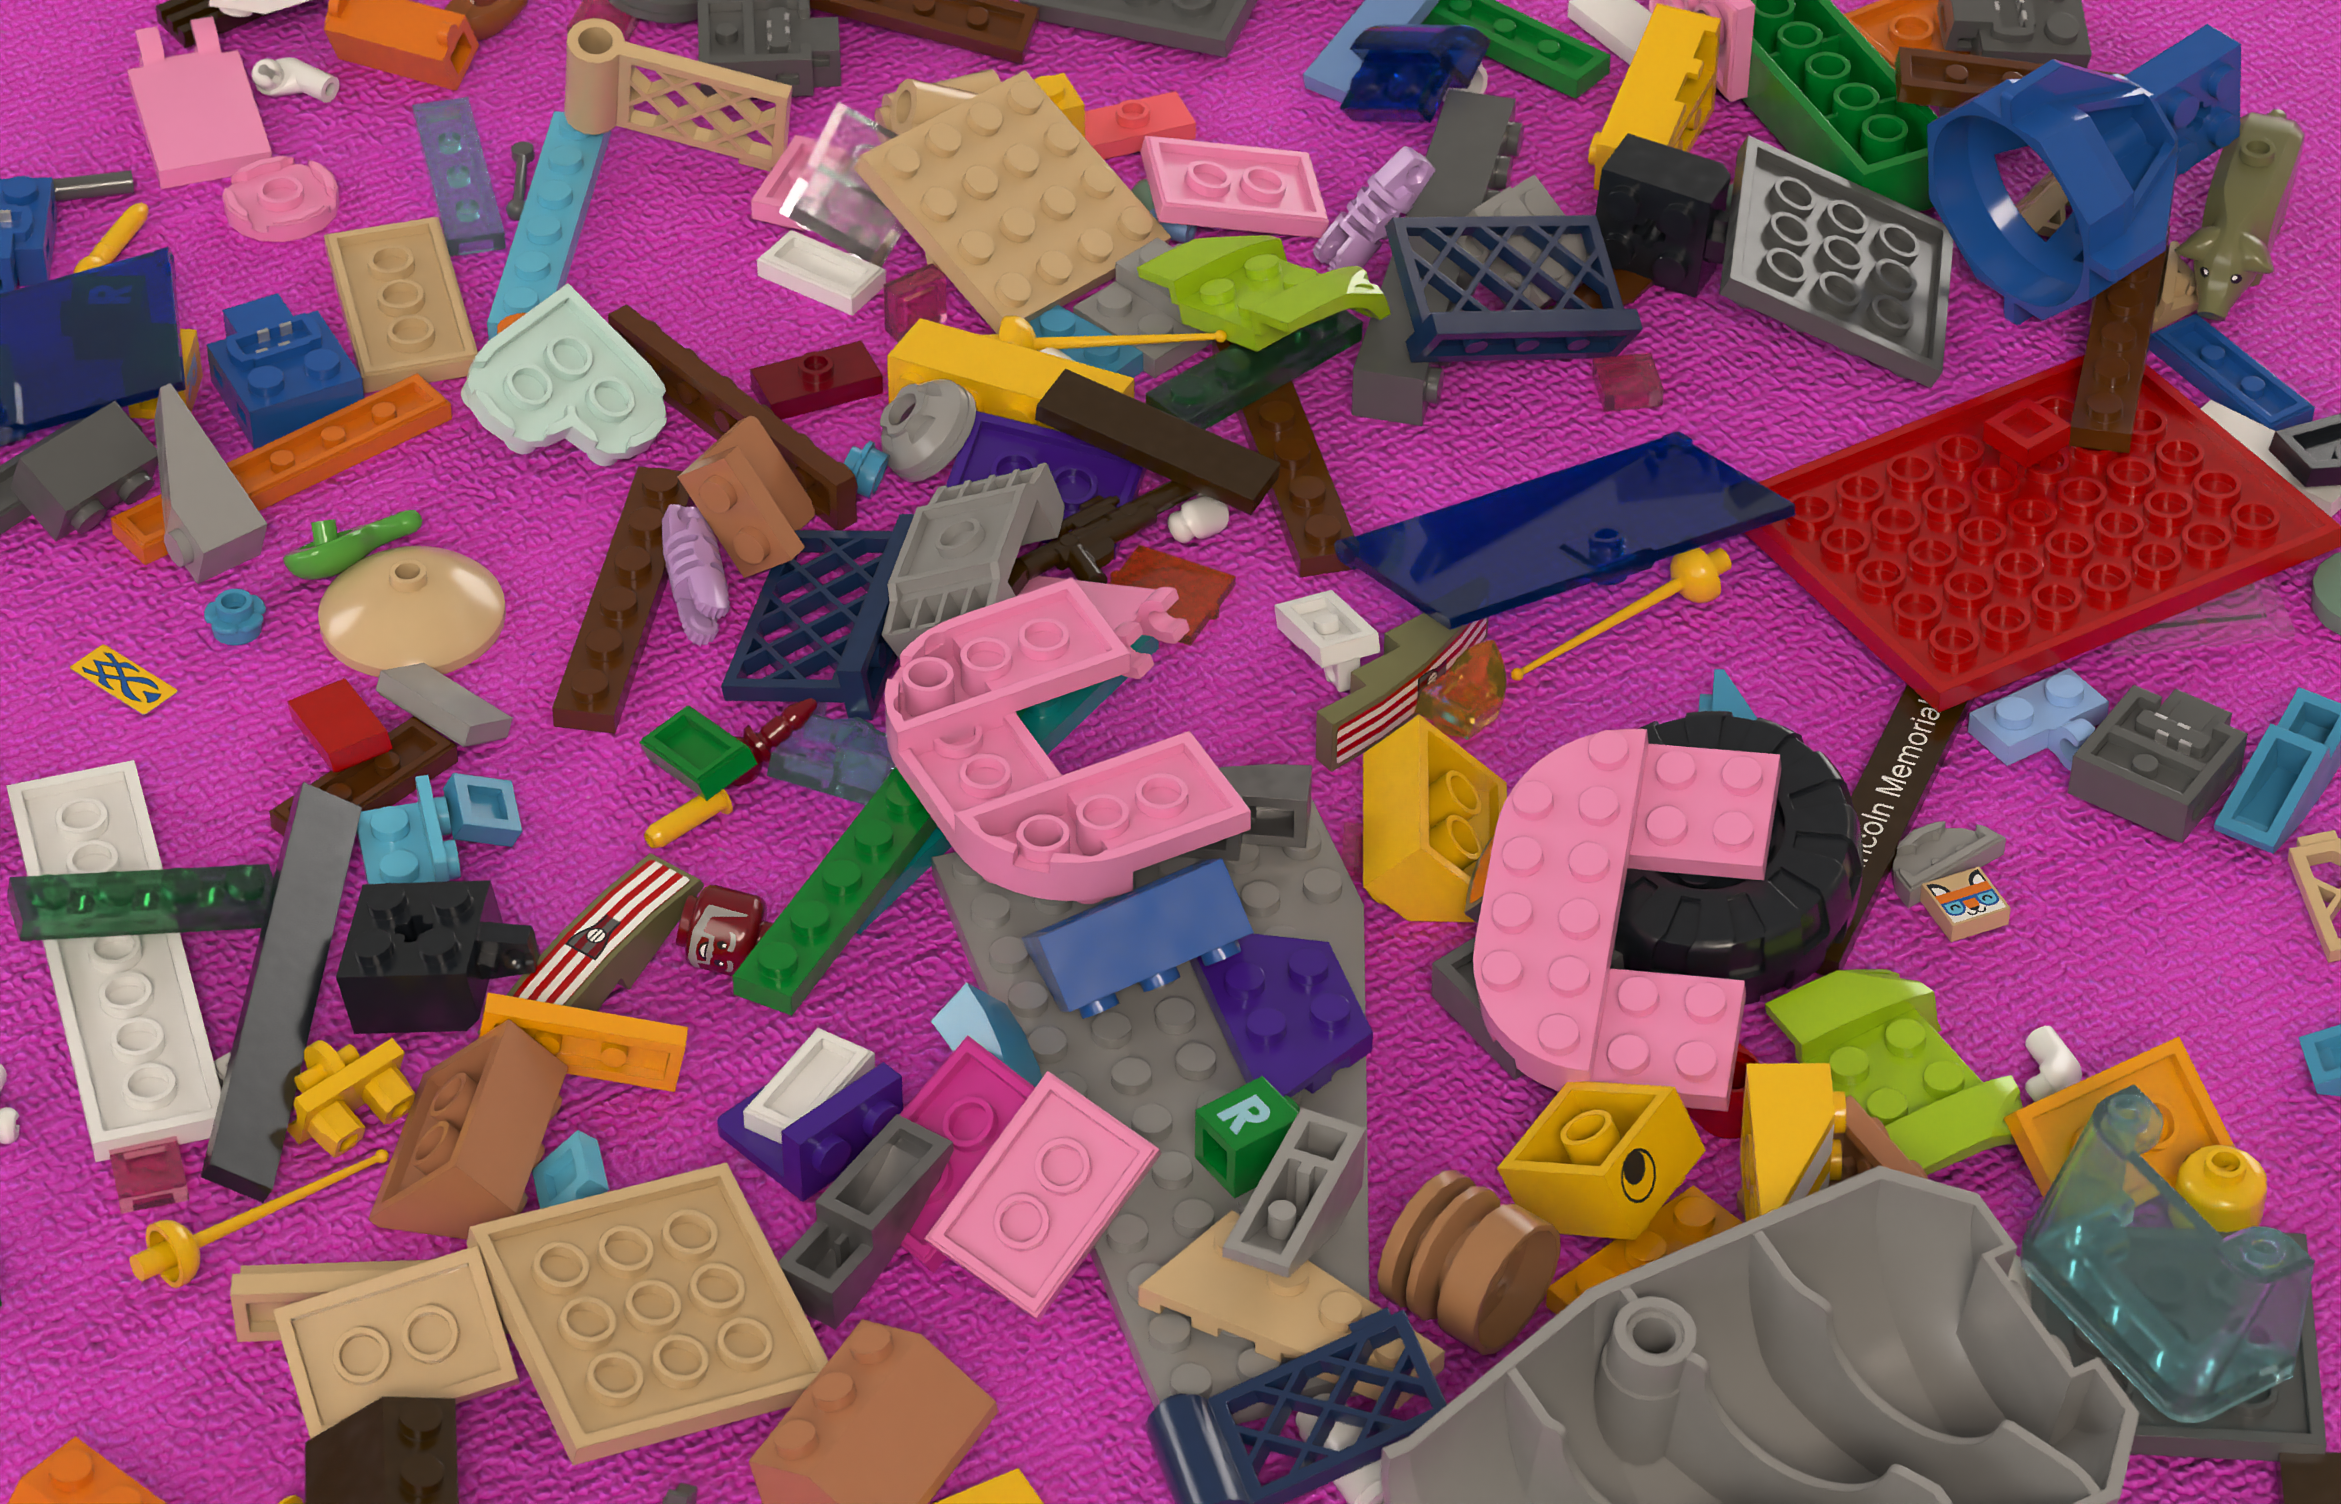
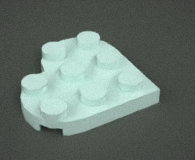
M569 283L489 340L475 356L469 367L466 382L461 390L463 402L471 409L481 425L503 440L506 446L513 452L529 454L536 447H547L566 439L586 453L592 462L600 466H611L618 459H629L647 451L661 433L667 420L665 418L666 408L662 398L666 392L665 385L654 369Z

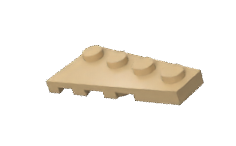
M1233 1210L1138 1286V1306L1161 1314L1165 1307L1191 1317V1327L1216 1337L1220 1335L1222 1330L1255 1342L1256 1353L1281 1362L1283 1358L1296 1359L1352 1333L1349 1324L1382 1310L1309 1260L1287 1278L1222 1257L1223 1245L1240 1217ZM1414 1331L1433 1375L1436 1377L1444 1370L1445 1350ZM1399 1338L1373 1350L1366 1365L1393 1372L1405 1349L1402 1339ZM1414 1368L1410 1376L1419 1378ZM1325 1372L1316 1376L1333 1384H1336L1340 1376ZM1357 1381L1352 1391L1378 1401L1384 1387ZM1401 1392L1394 1408L1399 1409L1414 1395Z

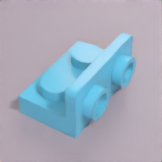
M428 775L415 777L417 803L361 811L356 833L367 884L448 882L451 879L461 878L455 839L447 841L442 839L443 835L451 834L445 796L433 798Z

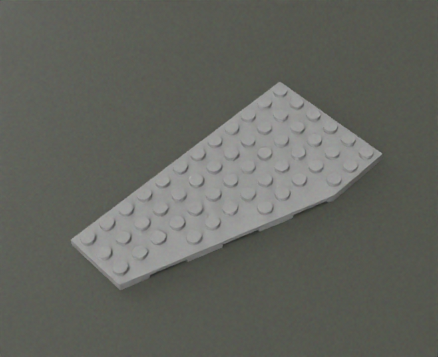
M1311 798V815L1306 848L1241 843L1239 861H1223L1254 933L1252 934L1329 942L1366 1017L1364 904ZM957 852L932 857V876L979 989L1006 1003L1026 1035L1039 1065L1042 1078L1049 1071L1160 1149V1157L1090 1251L1094 1265L1154 1409L1162 1400L1175 1394H1196L1208 1399L1295 1359L1283 1358L1281 1362L1256 1353L1255 1342L1222 1330L1220 1335L1216 1337L1191 1327V1317L1165 1307L1161 1314L1138 1306V1286L1231 1210L1241 1215L1256 1189L1254 1188L1234 1199L1195 1158V1110L1246 1083L1190 962L1187 961L1176 966L1181 977L1161 987L1143 992L1140 982L1115 992L1119 1004L1091 1017L1082 1019L1079 1009L1071 1012H1061L1027 952L1022 937L1117 896L1105 898L1095 904L1030 897L987 882L980 874L967 865ZM1173 857L1134 871L1133 889L1196 862L1208 859ZM1365 1056L1351 1067L1336 1071L1331 1081L1312 1094L1304 1088L1291 1098L1297 1103L1300 1110L1304 1108L1366 1128L1362 1188L1337 1233L1308 1260L1369 1300ZM1313 1377L1308 1380L1301 1395L1313 1398L1320 1394L1332 1393L1336 1384ZM1352 1391L1349 1397L1361 1394ZM1259 1402L1232 1415L1235 1423L1240 1424L1269 1417L1275 1406Z

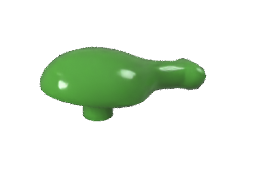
M407 510L338 533L336 519L311 522L314 542L287 553L283 557V562L293 575L301 579L321 580L342 573L378 547L417 532L422 526L423 520L417 511Z

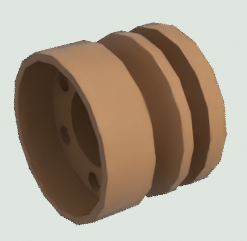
M1457 1170L1442 1171L1428 1180L1409 1200L1395 1222L1382 1251L1377 1273L1379 1292L1401 1308L1407 1307L1416 1317L1423 1321L1438 1318V1326L1447 1335L1482 1355L1495 1354L1518 1336L1543 1301L1556 1271L1561 1251L1560 1233L1552 1224L1517 1204L1500 1206V1199L1492 1190L1485 1186H1476L1469 1177Z

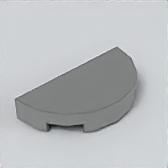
M1946 821L1934 822L1914 829L1899 842L1897 847V855L1891 874L1895 893L1906 907L1910 908L1921 902L1920 894L1923 883L1978 866L1981 868L2004 855L2006 838L1986 826L1978 824L1976 825V831L1963 828H1945Z

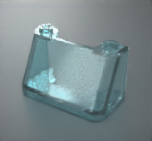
M2133 1084L2104 1098L2096 1105L2023 1235L2020 1253L2021 1266L2036 1285L2160 1412L2180 1422L2198 1423L2208 1420L2293 1377L2315 1261L2292 1238L2282 1231L2270 1227L2252 1226L2223 1238L2140 1156L2158 1144L2162 1136L2164 1124L2163 1116L2157 1106Z

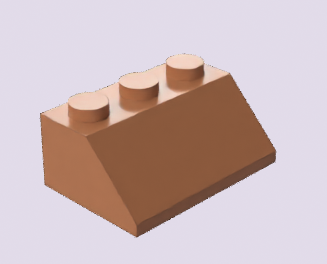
M508 1019L425 1072L418 1086L413 1105L409 1110L368 1220L379 1228L467 1240L470 1226L520 1214L528 1199L524 1191L531 1171L537 1166L545 1151V1145L542 1144V1140L548 1123L556 1115L562 1103V1097L559 1095L568 1066Z
M862 1319L751 1457L749 1464L762 1504H928L999 1411L996 1401L922 1334Z

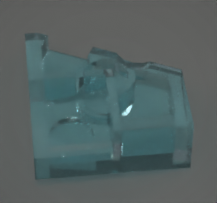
M817 702V708L805 726L798 731H793L792 736L782 742L771 753L767 776L866 805L896 767L888 750L886 733L880 732L873 724L859 717L830 719L825 716L828 702Z

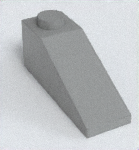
M169 383L161 387L154 424L165 530L164 543L173 562L179 567L185 566L195 582L199 584L261 555L267 522L172 384Z
M1301 1108L1223 1245L1222 1257L1289 1278L1337 1233L1362 1188L1366 1128Z

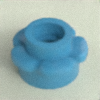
M873 441L867 442L863 449L853 446L844 462L855 475L858 485L857 494L872 499L886 472L890 457L889 454L875 449L876 445Z
M229 589L221 592L216 597L215 602H211L206 606L204 619L205 622L211 623L213 635L219 642L227 645H243L255 640L260 635L264 621L262 614L266 612V606L263 600L256 595H251L242 589Z

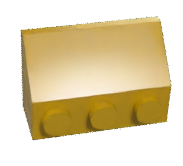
M1417 715L1363 753V888L1367 890L1377 903L1389 906L1407 921L1475 922L1464 913L1468 887L1478 858L1489 840L1495 835L1498 818L1507 799V782L1421 715Z

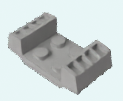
M1047 463L1038 464L1036 468L1023 471L1016 469L1012 473L1001 476L989 475L987 479L971 482V480H967L964 484L948 488L946 485L938 487L928 505L917 507L887 585L890 603L882 636L899 659L902 651L930 628L959 615L1016 597L1008 583V579L1020 546L1057 538L1063 521L1065 505Z

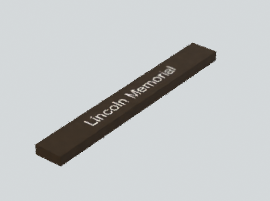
M1907 684L1851 796L1854 810L1861 825L1864 858L1862 885L1855 915L1843 941L1840 944L1834 943L1825 955L1824 964L1814 973L1825 976L1843 969L1892 869L1899 842L1909 834L1975 698L1938 713Z

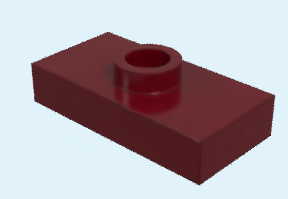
M862 341L818 352H809L803 356L750 369L751 388L760 404L769 407L775 416L781 420L883 394L882 374Z

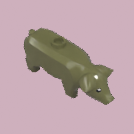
M2273 109L2267 114L2250 112L2240 118V136L2228 146L2223 147L2215 168L2205 204L2202 228L2192 233L2175 249L2178 255L2194 260V273L2198 290L2197 314L2203 318L2224 321L2229 310L2249 286L2259 285L2264 274L2274 272L2270 255L2276 235L2280 232L2286 214L2305 139V134L2295 120L2287 119V115L2283 110Z

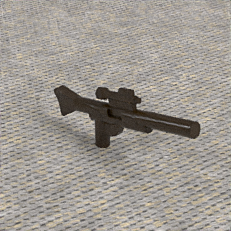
M1171 480L1116 508V505L1120 503L1118 496L1103 498L1101 495H1098L1080 504L1079 512L1063 519L1057 538L1050 539L1052 540L1051 542L1016 558L1008 583L1015 596H1017L1029 580L1056 567L1060 571L1069 568L1078 580L1107 584V576L1100 568L1109 564L1114 559V544L1155 524L1158 514L1188 500L1200 492Z

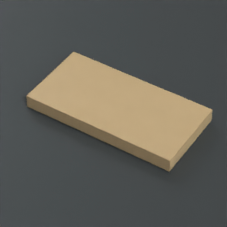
M439 217L324 235L326 255L357 370L362 377L364 393L383 390L417 373L428 383L467 377L469 367L478 351Z

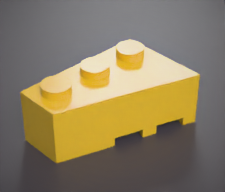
M1656 4L1602 132L1597 131L1590 144L1588 163L1595 166V190H1599L1602 167L1627 133L1686 152L1691 151L1715 108L1721 18L1664 4Z

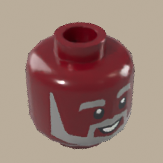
M718 885L706 886L698 897L688 896L678 927L676 945L685 947L686 960L690 965L733 976L773 924L766 921V902L760 896Z

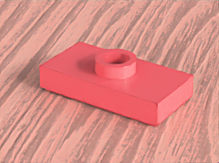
M1177 91L1138 100H1125L1119 104L1085 111V139L1104 160L1141 152L1145 136L1183 140L1196 139V122Z

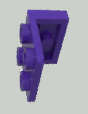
M882 1062L781 1131L782 1144L744 1128L743 1111L764 1087L723 1113L717 1120L718 1134L723 1140L804 1202L836 1180L896 1114L899 1115L903 1111L902 1076Z

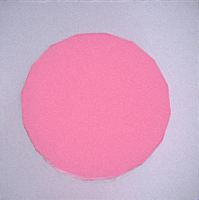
M287 156L257 160L240 168L231 177L232 185L224 188L222 196L228 223L241 235L259 241L287 242L306 238L323 230L336 217L340 200L334 175L320 163L308 160L309 166L295 164L294 157Z

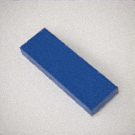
M2195 313L2152 333L2149 350L2211 400L2274 431L2313 421L2315 407L2198 314Z

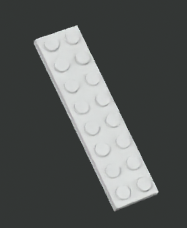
M132 760L6 785L95 1162L209 1139L221 1095V1087L135 761Z

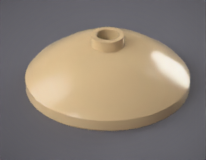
M405 546L369 555L338 575L328 586L321 598L318 618L323 642L333 656L358 672L379 678L382 670L425 663L441 674L453 672L472 663L488 651L500 636L505 623L506 608L504 593L498 580L487 568L477 561L444 548Z

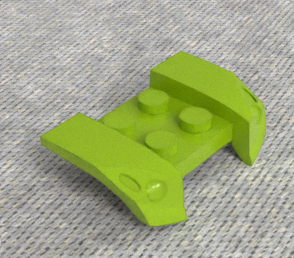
M1270 235L1197 238L1137 267L1139 278L1169 289L1171 303L1179 306L1183 324L1206 333L1224 330L1227 334L1226 340L1257 352L1300 328L1346 309H1351L1364 316L1374 317L1378 320L1391 314L1383 292L1378 285L1369 282L1367 272L1363 268L1348 266L1321 274L1314 269L1298 266L1287 261L1281 238Z
M1887 969L1837 970L1765 1003L1767 1015L1795 1045V1058L1798 1062L1830 1063L1833 1091H1844L1846 1097L1851 1095L1870 1117L1878 1118L1885 1126L1894 1144L1909 1160L1919 1163L1926 1175L1993 1147L2007 1144L2017 1145L2004 1120V1117L2023 1108L2020 1090L2011 1075L1986 1082L1980 1080L1938 1034L1942 1029L1937 1019L1935 992L1922 982L1900 978L1899 973Z

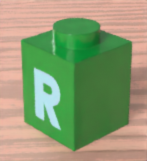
M1261 1076L1195 1110V1158L1235 1199L1258 1186L1300 1112V1108L1291 1097L1282 1096Z

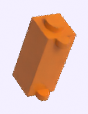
M329 0L324 31L340 60L457 91L479 47L473 30L463 14L411 0Z

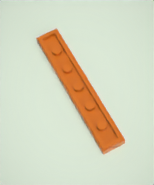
M417 373L226 464L258 511L451 420V403ZM161 494L110 518L113 535L144 565L168 555L164 543L165 530Z

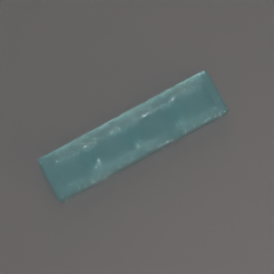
M463 97L412 105L414 124L449 255L453 257L506 248L505 232L469 98Z

